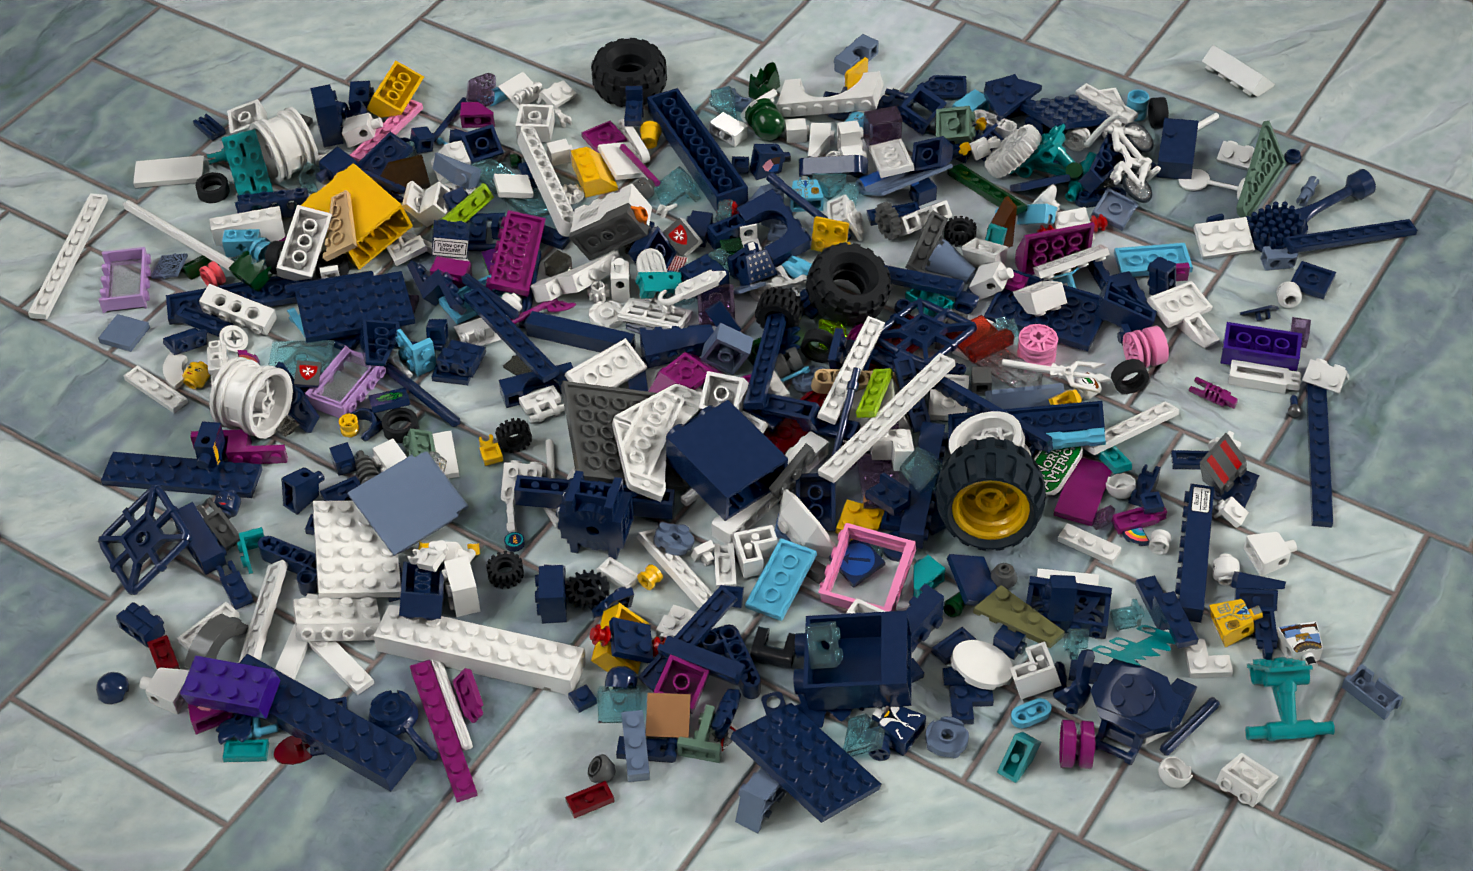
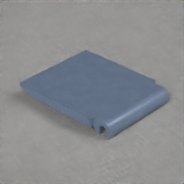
M427 451L416 457L410 455L347 493L393 556L404 552L456 520L460 511L463 509L466 511L469 507Z

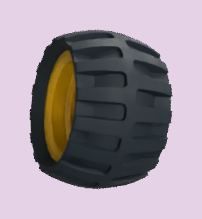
M986 437V439L969 441L966 445L958 447L944 463L939 474L936 487V501L940 517L954 538L957 537L962 544L968 547L970 545L982 551H986V549L1000 551L1006 547H1014L1020 544L1025 537L1028 538L1035 530L1045 507V483L1037 462L1026 449L1015 445L1008 439L1001 440L995 439V437Z

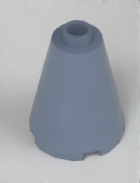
M943 239V244H938L928 260L931 264L930 266L926 265L925 270L963 280L965 284L972 282L976 274V268L948 241Z

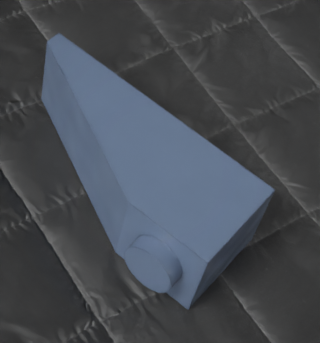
M438 152L435 153L433 170L451 183L469 190L478 186L481 169Z

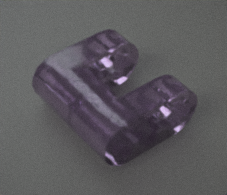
M485 73L470 79L467 83L466 102H479L485 107L493 104L495 93L491 89L496 86V76L492 73Z

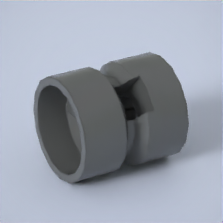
M796 347L786 350L784 355L782 353L778 354L775 367L782 379L789 376L791 371L798 372L802 370L804 365Z

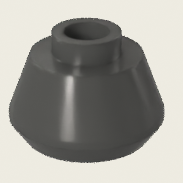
M1000 563L991 571V578L997 588L1002 585L1008 589L1017 583L1018 576L1013 566L1008 563Z
M605 754L595 756L588 767V777L593 783L608 782L614 778L616 773L614 763Z

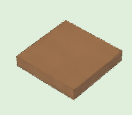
M647 693L646 736L675 738L680 736L689 738L691 694Z

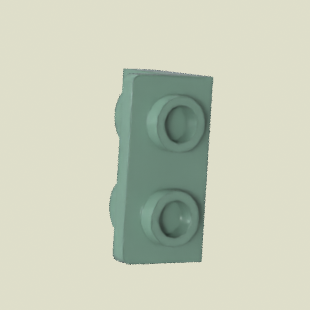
M410 428L407 436L403 438V447L406 450L405 455L407 457L410 455L416 457L427 451L436 462L437 455L432 431Z

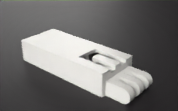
M1232 360L1228 384L1285 394L1286 389H1300L1302 374L1290 371L1288 368Z

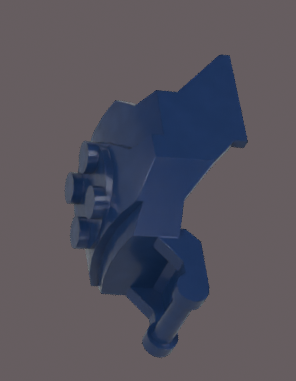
M1113 658L1109 664H1104L1097 681L1094 682L1090 690L1101 719L1098 733L1095 736V750H1103L1123 759L1124 763L1132 765L1145 738L1156 734L1172 732L1178 725L1180 726L1198 687L1179 678L1170 684L1167 676L1152 669ZM1106 736L1131 749L1129 752H1126L1103 740Z

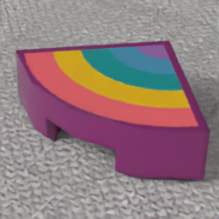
M238 350V357L254 360L260 365L257 355L247 353V350Z

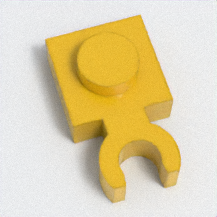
M489 434L488 441H483L482 437H479V449L484 465L502 462L503 455L498 443H494L493 435Z

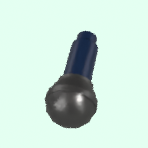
M1296 395L1291 396L1290 407L1288 408V414L1293 418L1301 414V408L1298 406Z

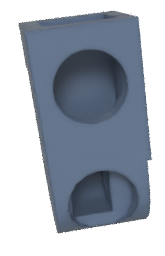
M1270 246L1263 247L1260 259L1265 271L1290 269L1295 266L1298 253L1291 254L1287 248L1272 250Z

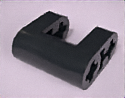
M759 626L750 652L752 660L758 663L791 669L796 656L795 634H788L784 649L768 646L770 629Z

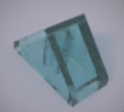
M812 173V180H818L823 197L827 200L846 190V174Z

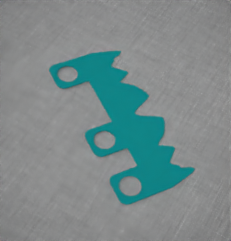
M1141 625L1136 629L1152 636L1137 643L1116 637L1109 640V642L1125 649L1117 651L1099 645L1092 648V651L1120 661L1140 665L1134 659L1146 660L1142 656H1161L1152 648L1170 651L1171 648L1167 643L1175 644L1169 632L1149 625ZM1149 627L1154 629L1155 632H1147L1142 628ZM1115 640H1124L1129 644L1121 645L1116 643ZM1098 648L1109 649L1111 653L1100 652Z

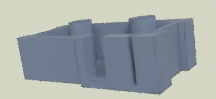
M1361 664L1357 667L1354 674L1344 678L1342 688L1385 720L1394 708L1398 709L1401 706L1403 697L1385 684L1380 677L1374 683L1372 680L1375 673Z

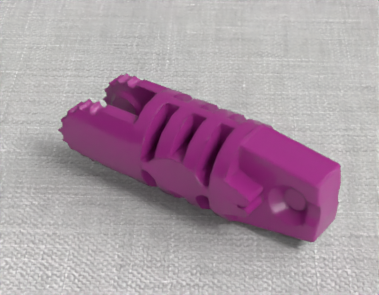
M1196 377L1194 382L1204 387V391L1194 386H1190L1188 390L1221 407L1225 405L1234 409L1238 403V399L1231 396V392L1199 377Z

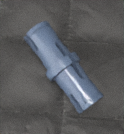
M1310 176L1307 183L1302 186L1301 193L1296 199L1297 204L1300 202L1299 206H1306L1310 197L1315 194V188L1319 184V179L1316 180V176Z

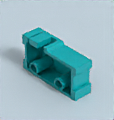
M639 272L635 281L640 289V298L653 299L656 292L660 293L663 290H667L663 297L675 296L676 287L682 283L681 272Z
M917 289L905 292V299L909 300L910 303L917 300V298H922V300L930 301L940 307L954 310V301L942 294ZM923 307V313L934 318L938 314Z

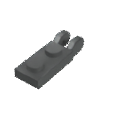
M209 497L206 500L208 505L214 510L212 513L207 515L205 509L200 504L196 508L219 542L228 551L240 541L239 533L221 508H218Z

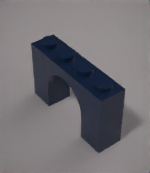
M772 188L738 207L737 214L746 223V226L759 224L768 219H775L785 224L787 227L786 233L778 240L764 247L776 268L785 261H788L790 256H798L811 249V237L807 231H803L800 221L792 216L793 213L790 207L784 205L782 196Z

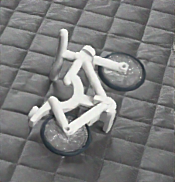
M1116 111L1085 141L1084 147L1089 148L1103 131L1109 132L1112 135L1114 151L1122 153L1125 158V162L1120 161L1115 165L1110 178L1114 180L1115 185L1122 179L1123 187L1130 197L1138 202L1147 203L1152 199V190L1148 182L1160 171L1161 167L1156 166L1151 170L1152 160L1148 157L1144 158L1139 151H1151L1154 146L1153 139L1150 133L1137 123L1130 122L1125 127L1120 128L1121 123L1117 119L1121 117L1122 112ZM1133 166V168L1138 169L1137 173L1132 172L1130 168Z

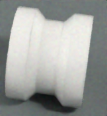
M1162 529L1154 530L1149 543L1150 551L1159 555L1166 554L1171 541L1170 533Z

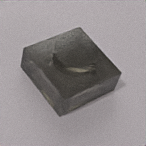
M286 415L276 430L279 434L286 437L295 431L299 423L294 418Z

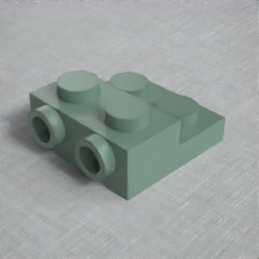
M970 106L936 109V137L944 136L948 141H954L955 144L972 142V137L976 136L975 127H972V122L976 121L975 112H972Z

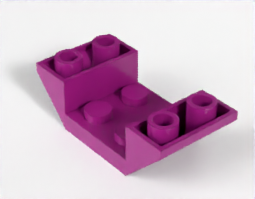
M684 352L659 372L648 392L659 393L674 384H680L696 390L705 382L707 371L724 373L710 364L701 361V358Z

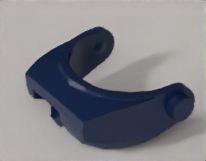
M360 408L350 413L356 415L358 420L371 422L370 428L361 435L363 441H368L383 429L382 421L373 413L372 409Z

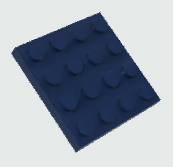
M1074 94L1069 95V97L1056 96L1054 99L1026 100L1019 107L1021 111L1051 129L1062 124L1066 126L1064 129L1101 125L1110 117L1106 111L1098 109L1097 106L1089 104L1087 100H1083Z

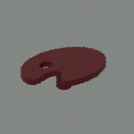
M292 735L282 740L274 750L275 760L281 764L294 765L312 758L307 751L310 745L302 743L300 738Z

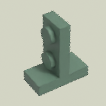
M706 705L704 713H700L698 721L700 728L695 730L693 739L679 736L677 742L678 756L720 763L722 758L721 744L708 742L712 731L711 723L715 715V706Z

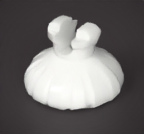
M1054 184L1050 185L1032 204H1049L1058 207L1057 213L1060 210V204L1055 200L1057 194L1056 186Z

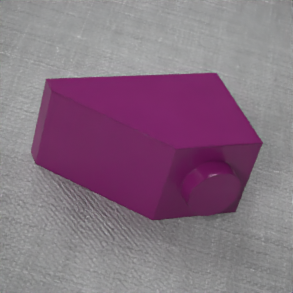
M461 102L460 119L462 128H482L491 124L495 127L493 111L479 102Z

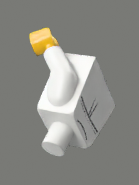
M443 540L431 541L429 543L419 542L418 550L423 553L427 548L442 551L446 558L441 564H444L446 560L468 556L471 562L475 555L480 554L479 543L467 544V551L462 549L457 542H445Z

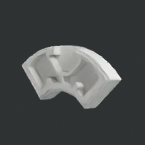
M170 352L163 364V374L167 384L176 391L184 384L182 374L188 359L181 353L174 356Z

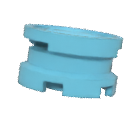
M265 237L256 239L250 247L249 254L257 262L265 260L266 249L271 242Z

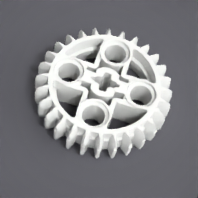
M1030 124L1016 129L1013 133L1011 132L1009 136L1001 140L1002 145L993 149L986 158L985 168L995 178H1001L1006 176L1007 173L1010 174L1011 171H1015L1027 158H1030L1029 156L1040 145L1042 140L1041 134Z

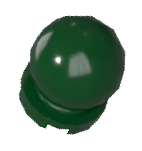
M762 98L756 100L758 103L752 107L749 106L745 112V120L748 125L754 129L755 134L762 140L772 141L779 138L785 130L783 114L777 110L776 105L770 99Z

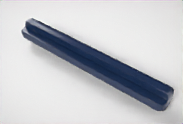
M1210 697L1161 744L1160 751L1166 756L1170 755L1219 708L1220 702L1215 697Z

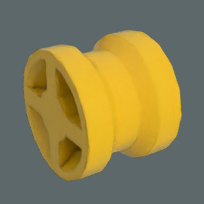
M348 413L339 418L341 434L344 437H354L359 433L360 428L356 415Z
M649 564L644 572H640L637 575V579L644 588L652 590L655 587V583H659L663 579V575L656 566Z

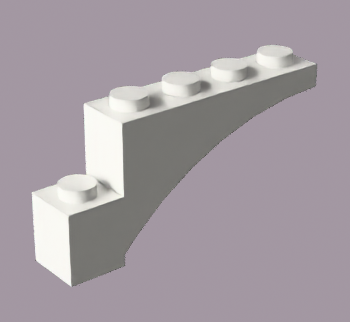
M611 251L582 266L542 279L531 285L536 303L552 301L562 294L580 292L592 285L593 282L610 275L611 262L621 258L619 251Z

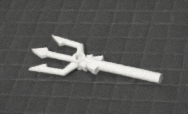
M1007 359L1002 360L1003 367L1050 374V378L1058 377V379L1064 378L1068 380L1071 387L1100 393V391L1091 384L1086 386L1074 383L1073 376L1095 378L1098 383L1111 380L1102 374L1092 375L1074 372L1077 366L1096 369L1104 366V363L1075 361L1071 366L1064 367L1060 365L1059 367L1054 363L1051 366Z

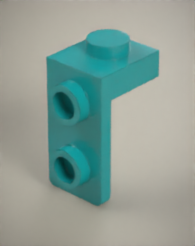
M262 527L239 533L240 541L237 542L239 553H244V556L240 558L243 568L247 567L249 574H252L253 570L248 550L259 548L258 541L265 536Z

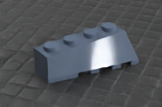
M1064 384L985 391V397L987 401L1002 409L1050 405L1049 398L1064 392Z

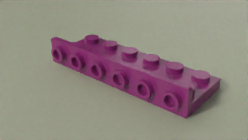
M508 210L507 216L502 218L501 227L504 228L499 230L498 239L501 240L496 242L495 251L498 252L493 254L492 263L495 264L490 265L489 275L491 278L487 277V288L491 291L495 289L528 296L546 218Z

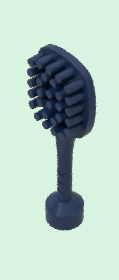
M1359 169L1347 176L1344 188L1313 204L1295 209L1293 205L1288 208L1286 201L1282 202L1281 207L1275 201L1273 202L1272 209L1271 205H1266L1265 211L1263 208H1260L1258 214L1252 212L1251 217L1246 216L1254 248L1262 252L1263 247L1270 246L1272 250L1286 248L1283 243L1284 237L1307 234V223L1318 213L1349 196L1362 200L1372 195L1376 190L1374 178L1367 170Z

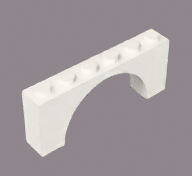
M880 71L863 73L862 78L857 84L843 93L830 97H814L805 93L801 78L789 79L784 82L777 107L779 112L783 114V117L876 110L884 84Z

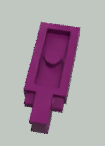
M1142 507L1113 514L1110 520L1119 535L1123 534V531L1141 526L1145 528L1167 518V510L1164 507L1163 512L1144 514Z

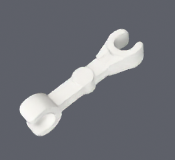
M559 108L554 109V114L559 118L563 128L566 127L565 122L572 125L570 116L563 114Z
M780 265L775 268L777 274L785 281L793 280L788 277L783 266ZM792 287L796 296H800V292L806 289Z
M800 275L792 281H784L779 284L766 283L764 290L771 287H782V289H790L792 287L806 288L807 276Z
M656 292L653 299H648L650 302L655 301L657 306L661 307L664 315H667V312L674 314V305L666 306L658 302V292Z
M512 489V495L507 497L504 490L502 496L507 504V530L509 533L517 532L514 511V489Z

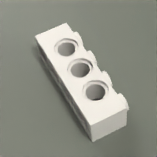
M211 284L208 285L199 300L203 312L216 315L224 321H231L241 328H249L256 334L267 336L277 319L275 309Z

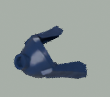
M1090 649L1081 650L1078 656L1076 679L1069 687H1067L1065 665L1062 662H1056L1054 665L1061 686L1055 688L1053 697L1066 707L1065 711L1069 714H1077L1078 710L1087 703L1091 694L1089 679L1095 655Z

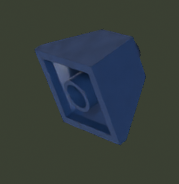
M944 136L914 142L912 153L914 171L910 172L914 174L944 167L952 161L953 145Z

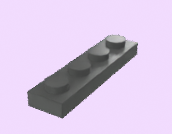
M934 210L930 213L905 268L913 271L925 270L948 218Z

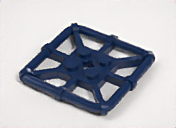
M917 298V300L911 302L897 314L894 313L890 316V319L885 322L876 345L893 352V355H896L899 351L906 355H911L913 359L927 366L939 353L946 355L950 351H955L960 343L976 332L977 325L975 322L953 313L949 308H943L930 301ZM918 307V315L911 320L905 318L906 315ZM923 307L938 314L934 318L923 313ZM951 319L957 323L945 324L942 321ZM893 325H902L899 329L888 330ZM964 331L953 340L944 336L946 333ZM901 338L903 341L896 346L883 339ZM935 342L944 345L941 350L928 358V347ZM912 344L922 348L924 359L906 351V349Z
M152 485L129 508L126 507L122 511L123 514L98 537V543L110 564L111 571L117 575L124 589L130 595H137L160 572H164L167 569V565L192 541L190 531L179 515V509L172 504L160 485ZM157 497H159L167 510L156 520L153 515ZM146 503L144 514L136 520L134 513ZM172 518L182 534H165L161 527ZM128 520L131 526L121 536H111ZM165 542H179L162 560L159 558L156 551ZM110 543H122L125 550L116 558L108 545ZM150 557L155 566L139 581L142 564ZM131 558L133 565L130 578L128 579L122 568L123 564Z

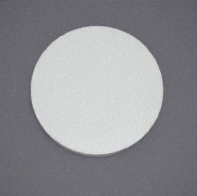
M967 640L959 643L953 650L951 665L954 670H957L965 678L964 681L970 685L981 689L995 690L996 687L1009 683L1012 677L1010 670L1013 667L1012 662L996 646L979 640Z

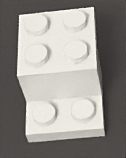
M410 181L407 183L402 206L405 211L428 227L434 223V220H439L450 212L443 198V195L450 192V190L438 181L424 191L415 182Z

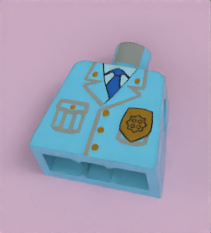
M802 176L799 180L793 181L792 189L819 211H823L824 197L818 180H810L808 176ZM790 199V209L792 212H805L802 207Z

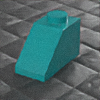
M929 555L915 562L913 566V596L917 598L922 593L920 588L924 583L935 589L945 581L946 568Z
M1024 732L1016 733L997 773L1017 783L1033 762L1042 742Z

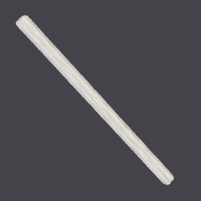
M127 200L123 203L125 210L229 270V267L234 262L132 201Z

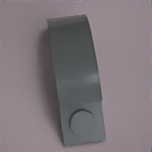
M224 614L213 617L201 628L188 650L184 666L190 669L195 656L216 659L224 643L234 636L247 633L248 625L242 623L239 618L228 617Z

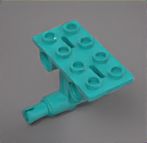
M1064 124L1059 127L1054 126L1048 134H1042L1040 145L1029 156L1030 158H1027L1025 162L1018 166L1015 171H1011L1009 175L1016 172L1020 177L1028 178L1034 169L1054 175L1066 174L1067 165L1075 162L1062 146L1065 141L1063 130L1066 126ZM1089 152L1085 160L1080 162L1084 171L1083 176L1091 167L1097 155L1095 152ZM1055 160L1058 161L1061 165L1052 162ZM1071 180L1069 182V190L1065 194L1067 201H1075L1078 193L1083 191L1084 188L1078 182L1079 180Z
M255 129L222 137L224 148L219 152L206 154L208 159L215 157V159L208 160L209 165L221 161L229 163L238 195L245 193L256 194L263 191L273 192Z
M1287 657L1274 658V661L1253 659V663H1247V668H1250V677L1253 685L1263 684L1264 687H1272L1281 719L1278 722H1267L1264 726H1246L1245 734L1247 740L1266 739L1272 742L1279 739H1313L1316 735H1334L1335 726L1333 721L1314 722L1311 719L1297 720L1295 692L1297 691V685H1308L1310 683V670H1313L1312 665L1306 664L1304 660L1299 661V659Z

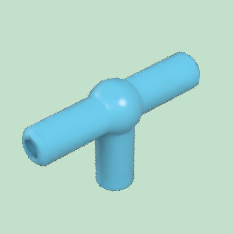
M252 716V731L247 739H258L263 735L276 733L279 731L278 725L273 724L261 727L260 718Z

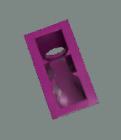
M188 704L190 720L196 735L217 727L223 721L234 717L232 712Z

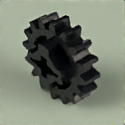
M593 569L590 573H587L586 570H583V574L576 572V577H569L570 582L566 583V596L569 599V603L574 602V607L582 605V610L586 606H589L592 610L593 605H599L601 601L610 595V584L607 582V577H602L601 572L594 574Z

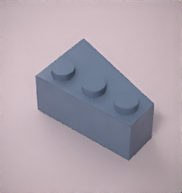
M762 768L758 772H754L748 783H744L739 789L738 795L740 799L735 822L758 834L761 830L763 818L770 817L772 814L770 808L775 801L780 802L787 791Z

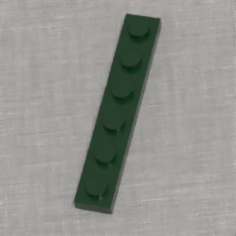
M963 164L947 169V175L996 206L1000 207L1004 198L1009 196L1017 206L1016 216L1027 211V204Z

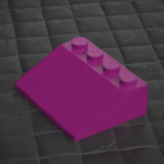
M1094 222L1024 235L1015 254V265L1018 271L1035 275L1033 267L1091 248Z

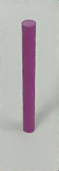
M621 144L620 150L648 179L653 181L656 187L659 186L661 182L625 144Z

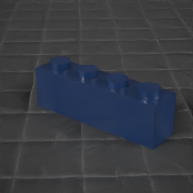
M1109 132L1088 172L1078 181L1089 194L1110 177L1117 163L1120 161L1125 162L1122 153L1114 151L1112 135Z
M711 324L688 325L687 328L672 326V329L654 327V330H646V327L639 328L641 355L644 357L647 369L670 364L684 352L700 357L705 342L714 332Z

